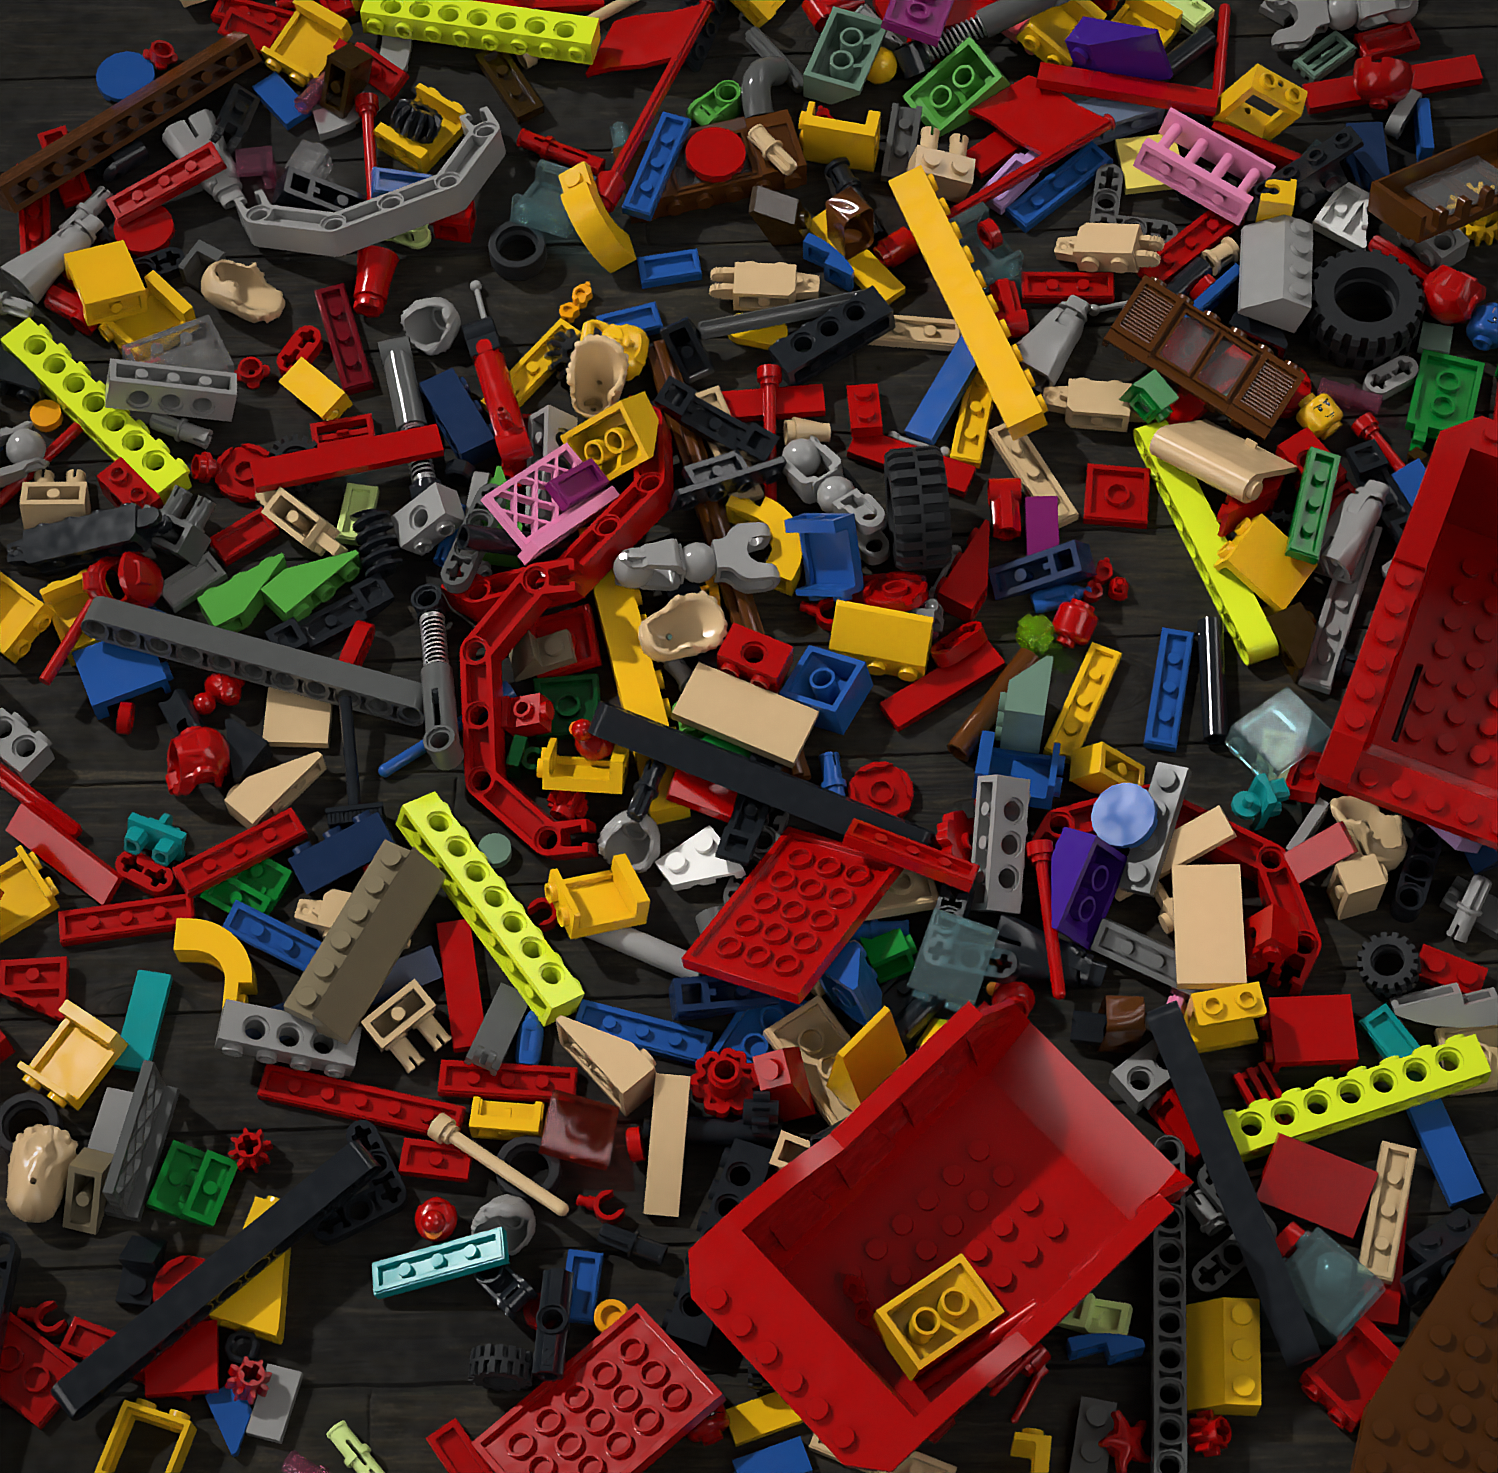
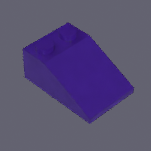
M1083 16L1065 40L1076 68L1157 81L1171 79L1174 75L1158 29Z
M1064 826L1051 857L1052 928L1082 948L1092 951L1090 948L1102 918H1106L1116 894L1127 857L1096 835Z

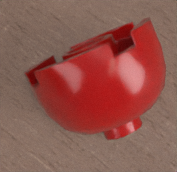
M1372 56L1359 58L1355 61L1353 71V84L1356 93L1361 99L1369 102L1371 108L1387 109L1388 105L1396 104L1408 95L1413 84L1415 68L1412 69V65L1408 62L1390 57H1382L1381 62H1372Z

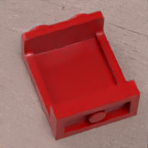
M1351 994L1268 997L1265 1005L1267 1012L1264 1017H1259V1024L1261 1030H1266L1267 1042H1263V1059L1265 1063H1270L1271 1073H1278L1281 1067L1339 1065L1340 1071H1350L1355 1068L1359 1057Z
M1363 1315L1342 1339L1311 1368L1308 1367L1299 1379L1303 1384L1301 1388L1312 1401H1319L1329 1411L1327 1414L1337 1427L1341 1429L1345 1427L1352 1433L1361 1424L1366 1404L1375 1394L1399 1355L1400 1350Z

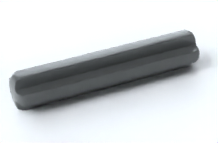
M754 26L747 30L745 33L746 41L761 57L779 56L787 62L789 74L785 82L795 93L800 94L803 91V74L758 27Z

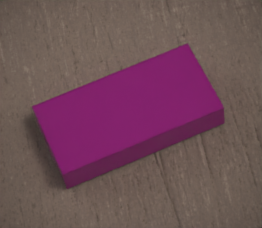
M591 457L550 480L544 487L560 509L565 512L605 489L611 482Z
M1058 496L1025 497L1027 556L1059 545Z

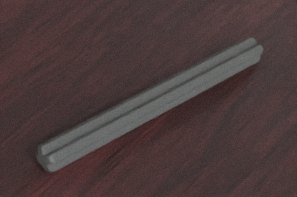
M862 290L700 321L698 323V333L700 338L705 340L820 317L830 308L839 306L851 299L855 293Z

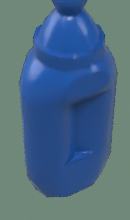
M1063 584L1036 591L1030 597L1035 613L1043 614L1058 610L1061 603L1070 602L1072 598L1081 600L1084 596L1083 592L1085 590L1092 592V588L1090 586L1083 588L1077 585Z
M532 1010L527 1013L524 1021L521 1022L518 1028L514 1057L516 1064L538 1065L541 1060L544 1027Z

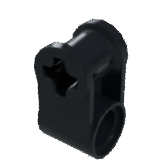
M507 1264L473 1273L475 1279L485 1292L512 1321L517 1318L516 1313L531 1299L536 1300L539 1297L533 1288ZM499 1270L494 1278L487 1279L491 1271Z

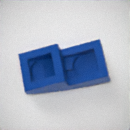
M809 232L803 240V259L823 267L825 281L851 292L854 288V270L850 263L833 246Z
M1093 1333L1067 1338L1065 1349L1069 1361L1104 1352L1107 1364L1111 1365L1142 1356L1145 1344L1143 1339L1132 1336Z

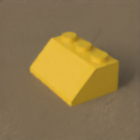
M645 391L620 400L562 434L560 438L563 444L566 442L583 462L592 457L608 480L611 481L653 457L659 419Z
M837 599L829 651L865 661L869 673L872 675L887 674L898 676L904 681H915L926 674L932 645L934 617Z
M1222 1297L1186 1305L1187 1413L1197 1414L1199 1411L1212 1409L1214 1414L1257 1415L1261 1407L1259 1299Z

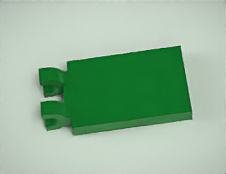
M1423 349L1405 425L1406 430L1414 431L1409 452L1416 446L1423 450L1426 438L1436 440L1440 431L1473 419L1485 363Z

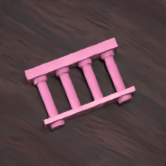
M1170 108L1158 132L1163 137L1158 143L1147 138L1142 144L1133 166L1239 226L1254 199L1248 193L1253 186L1270 177L1276 166L1179 111ZM1174 142L1190 150L1185 158L1169 150ZM1200 157L1216 165L1211 173L1195 164ZM1226 172H1229L1243 181L1238 187H1235L1222 180V177Z

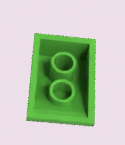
M969 36L902 97L911 108L922 106L921 121L925 126H931L932 135L934 127L939 129V137L977 118L968 114V110L1009 87L1011 83L985 51Z

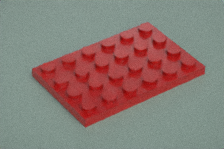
M787 827L681 958L683 966L686 969L800 1005L904 868L842 845L841 841Z
M637 1303L565 1363L563 1379L556 1380L555 1382L544 1381L471 1442V1445L494 1473H642L723 1404L726 1398Z

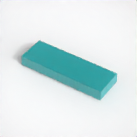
M138 970L121 1037L129 1045L114 1063L116 1069L140 1072L144 1060L152 1061L173 981L171 974Z

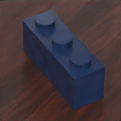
M450 368L419 383L422 400L456 458L467 460L471 464L476 465L497 455L492 424L487 425L483 419L485 417L484 411L478 400L472 401L469 394L471 391L463 376L458 378L454 369Z
M370 809L352 818L354 824L342 830L341 826L338 825L322 834L325 840L313 846L308 841L292 850L294 856L289 858L288 861L306 895H310L371 863L384 840L396 844L380 812L372 814Z

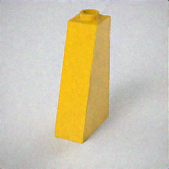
M267 1196L266 1199L255 1197L243 1229L279 1201L280 1198L274 1196ZM291 1248L210 1313L211 1319L217 1320L221 1327L234 1331L243 1329L253 1332L257 1338L281 1345L284 1339Z

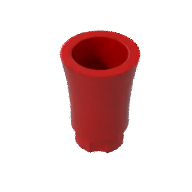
M374 245L357 250V274L353 295L355 300L353 309L358 314L367 317H379L383 313L384 306L387 304L392 278L399 262L398 255L392 250Z

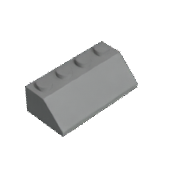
M1281 215L1243 226L1240 244L1238 314L1292 333L1296 332L1312 306L1313 224L1303 219Z

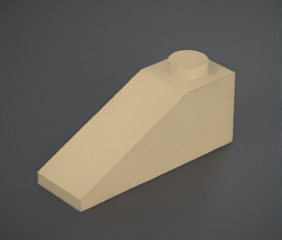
M318 751L249 776L241 784L234 785L224 799L229 814L249 829L283 812L327 769L323 755Z

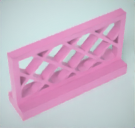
M567 442L481 499V502L522 550L517 556L525 566L601 515L620 495L611 486L565 512L560 509L552 497L551 502L538 499V489L547 491L544 486L548 483L538 480V470L551 473L552 480L569 470L558 467L559 456L563 455L571 464V469L583 462ZM517 484L530 486L531 497L518 494ZM500 497L510 500V510L502 509L494 499ZM517 502L530 505L531 516L517 513ZM538 508L551 511V521L539 519ZM517 521L531 525L530 536L527 538L517 527Z

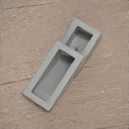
M1456 982L1389 998L1395 1015L1419 1023L1455 1028L1484 1027L1498 1024V994L1494 987L1462 994Z

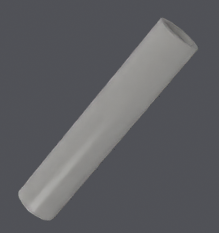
M632 927L585 936L678 977L704 976V974L684 968L681 958L687 952L686 950Z

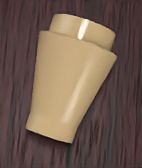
M797 417L784 421L783 439L785 445L792 440L800 438L810 439L811 435L817 437L820 442L830 441L831 428L829 423H820Z

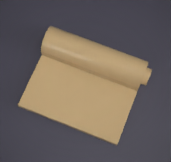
M1207 419L1163 426L1156 431L1149 447L1152 455L1243 503L1256 500L1260 496L1263 489V478L1294 473L1298 467L1257 446V442L1249 438L1245 440Z

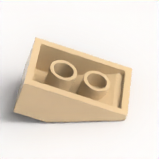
M560 1015L556 1018L560 1044L625 1116L629 1115L654 1094L656 1075L654 1066L656 1062L647 1050L643 1048L639 1051L630 1041Z

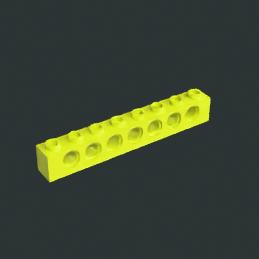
M364 0L360 10L363 33L506 52L516 55L527 53L532 57L589 65L594 63L601 40L599 18L473 0Z
M28 317L0 339L4 350L23 363L35 376L43 392L51 400L57 402L61 410L73 422H77L83 428V432L114 462L122 457L161 497L163 505L167 502L175 485L186 490L192 487L188 476L190 469L180 458L175 460L170 455L167 445L160 438L155 440L150 435V430L140 419L135 421L130 416L129 410L105 408L106 385L100 380L95 382L91 378L92 375L88 368L80 361L76 363L64 344L60 342L57 345L52 340L51 333L43 324L38 326ZM157 467H162V468L159 469V470L153 471V469H155V468H157Z
M435 791L403 804L396 821V826L412 847H415L446 875V879L441 886L513 986L518 990L530 1009L536 1014L543 1027L555 1022L556 1018L560 1015L566 1017L576 1012L585 994L580 982L564 966L560 955L552 950L544 939L540 928L535 926L525 913L523 905L515 900L507 889L503 878L495 873L489 865L485 854L479 851L470 839L468 831L452 815L448 804L443 802Z
M1464 1034L1454 1035L1445 1040V1044L1433 1048L1432 1045H1424L1415 1049L1412 1055L1399 1058L1398 1055L1390 1056L1383 1059L1378 1066L1369 1069L1366 1066H1360L1350 1070L1347 1076L1334 1080V1077H1326L1317 1081L1314 1087L1301 1090L1299 1087L1287 1090L1278 1099L1269 1101L1267 1098L1252 1102L1248 1106L1249 1108L1238 1112L1235 1109L1223 1111L1243 1163L1269 1155L1278 1132L1305 1143L1487 1083L1492 1070L1476 1034L1467 1037ZM1444 1060L1450 1061L1455 1065L1456 1069L1446 1071L1440 1067L1439 1062ZM1416 1071L1422 1075L1424 1080L1420 1082L1411 1081L1406 1073ZM1384 1082L1389 1085L1391 1090L1382 1093L1377 1091L1373 1084ZM1352 1093L1358 1098V1101L1356 1103H1346L1340 1095ZM1317 1103L1324 1107L1325 1112L1314 1114L1307 1106ZM1277 1114H1288L1293 1119V1122L1289 1125H1281L1275 1120L1274 1116ZM1245 1125H1254L1259 1129L1260 1133L1255 1136H1249L1241 1128Z

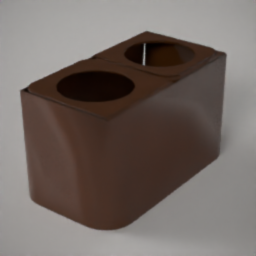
M850 186L826 201L827 238L846 260H849L869 248L874 242L873 209Z
M1105 995L1098 1013L1106 1014L1107 1026L1101 1046H1097V1052L1135 1053L1146 1030L1144 997Z

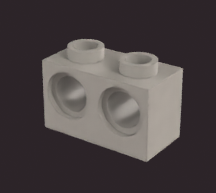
M1459 228L1454 231L1451 229L1420 243H1416L1412 239L1408 240L1397 232L1401 243L1409 247L1419 257L1421 262L1434 270L1442 264L1451 267L1465 258L1470 239Z
M1 707L0 736L5 732H11V734L5 738H0V762L26 783L30 784L55 759L50 749L52 743L42 732L37 731L33 733L28 729V723L18 713L14 712L11 715ZM31 750L34 751L32 755L28 757H22L26 752Z
M1155 1039L1151 1040L1111 1071L1109 1084L1135 1114L1144 1107L1149 1110L1162 1097L1161 1094L1170 1087L1174 1088L1168 1071L1157 1065V1061L1163 1059ZM1141 1080L1148 1088L1137 1090L1132 1087L1131 1082Z

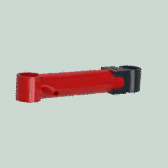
M492 316L462 325L494 430L497 448L504 466L535 457Z

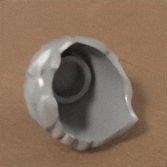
M441 297L415 300L408 309L403 310L400 322L404 327L403 330L406 331L405 335L410 338L411 344L429 356L438 355L450 349L461 326L460 316L454 305Z
M626 810L613 817L600 832V837L597 840L599 844L598 854H601L603 859H607V863L612 864L614 855L626 853L635 872L643 873L651 867L652 863L660 855L659 829L653 818L647 814L641 822H636L627 817Z
M509 1194L498 1196L482 1206L472 1221L471 1235L502 1226L507 1231L508 1253L511 1256L515 1255L524 1246L528 1245L535 1233L536 1219L534 1211L520 1197Z

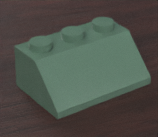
M833 6L803 74V97L832 105L860 95L888 31L881 28L883 20Z
M1045 656L1010 679L1008 691L1000 693L994 738L995 741H1000V748L1039 754L1053 656Z

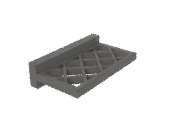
M143 1061L102 1191L107 1199L104 1209L106 1215L136 1222L141 1221L180 1094L178 1088L166 1086L155 1063L152 1061Z

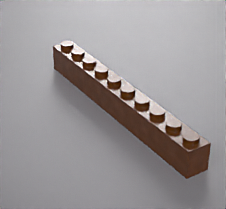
M233 31L0 175V205L2 209L12 213L19 212L262 61L249 34Z

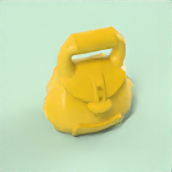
M594 319L583 323L580 341L588 334L594 335L595 328L599 329L602 332L601 336L606 335L610 339L619 342L624 348V353L629 355L628 374L625 380L630 381L635 376L640 375L643 366H645L650 341L643 329L628 324L609 325Z

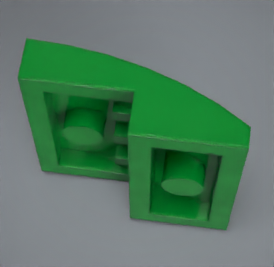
M267 858L203 891L200 897L227 913L230 912L235 900H238L269 915L296 874L272 859Z
M173 1140L146 1207L192 1223L213 1228L237 1171L238 1161L210 1150L203 1152Z

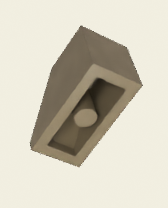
M84 1147L69 1164L63 1227L94 1235L98 1233L107 1199L102 1191L114 1154Z

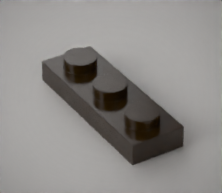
M485 50L475 55L476 63L518 125L544 113V105L509 53Z

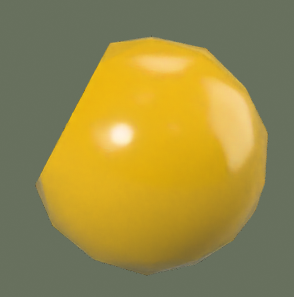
M883 46L880 47L866 80L874 84H883L895 76L898 68L897 60L891 50Z

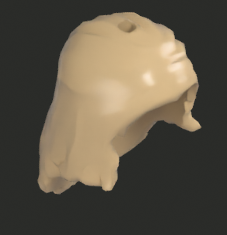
M222 259L209 265L202 276L201 293L205 300L218 309L231 312L252 323L259 321L269 323L279 318L283 312L285 299L283 298L282 291L276 290L275 287L266 282L264 273L259 270L256 262L250 266H245L241 263Z
M588 334L582 341H576L574 343V351L570 355L571 362L568 364L569 368H565L567 384L570 385L571 403L577 415L585 419H590L619 402L626 383L625 378L628 374L629 355L624 353V348L619 342L610 339L606 335Z
M703 590L697 594L676 595L664 608L641 622L638 639L643 653L657 662L664 663L680 658L698 656L699 653H706L722 645L723 638L728 634V623L725 620L721 606L717 604L718 600L713 596H709ZM670 634L672 635L671 640L668 639V636Z
M1342 796L1333 798L1330 801L1329 809H1331L1336 822L1343 821L1347 830H1353L1362 854L1369 855L1374 853L1378 863H1382L1385 866L1387 873L1396 870L1400 863L1404 861L1408 849L1402 829V815H1385L1380 812L1377 805L1353 796Z
M36 1124L33 1127H27L24 1133H18L16 1141L13 1142L10 1163L8 1164L6 1202L12 1214L20 1220L44 1223L54 1216L67 1188L69 1164L77 1156L76 1148L78 1143L71 1139L69 1131L65 1129L61 1130L53 1125L43 1126L42 1124Z

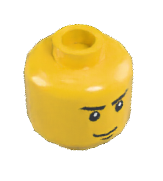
M1312 392L1298 403L1301 409L1296 414L1297 422L1303 429L1308 427L1317 438L1320 437L1322 440H1325L1343 425L1340 422L1343 417L1342 410L1326 393L1315 396Z

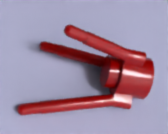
M1038 1343L1026 1353L1022 1360L989 1392L991 1397H995L1020 1372L1026 1377L1034 1375L1011 1418L1013 1424L1019 1421L1041 1379L1049 1372L1045 1365L1051 1359V1355L1041 1343Z

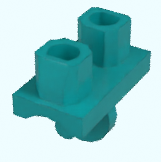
M1266 773L1258 774L1255 776L1248 791H1241L1233 797L1231 808L1237 817L1244 820L1253 819L1252 827L1254 831L1263 829L1269 817L1280 815L1282 811L1281 802L1288 800L1290 791L1284 778L1269 781Z
M132 812L128 817L124 850L134 855L140 854L143 848L151 850L152 859L155 863L167 867L173 860L181 862L185 857L184 845L187 833L181 831L180 828L172 826L173 816L168 813H164L159 820Z

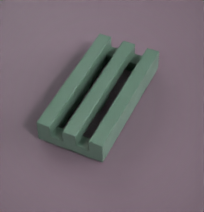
M1335 30L1295 59L1292 68L1296 71L1298 69L1301 70L1300 75L1303 78L1308 77L1309 83L1318 82L1355 55L1357 47ZM1336 41L1339 42L1336 46L1321 54V56L1317 60L1312 62L1310 65L1306 64L1314 57H1316L1318 54H1320L1322 51L1331 46L1333 43H1335Z

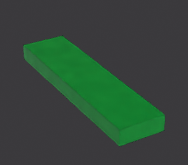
M1309 448L1285 556L1316 565L1319 560L1341 456L1318 448Z

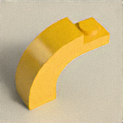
M583 161L559 174L564 192L560 197L568 217L580 239L599 264L608 272L613 273L637 260L629 235L614 222L607 212L599 196L590 166Z
M731 495L726 503V514L729 522L736 525L739 523L762 522L769 526L771 532L769 544L772 551L766 563H772L778 568L781 579L774 590L792 596L801 577L803 557L799 533H786L784 520L792 518L791 514L779 503L766 496L761 506H758L748 498H738Z
M177 918L173 950L178 961L207 963L220 969L225 975L223 1006L226 999L248 1003L247 995H257V980L250 959L241 942L230 931L207 920Z

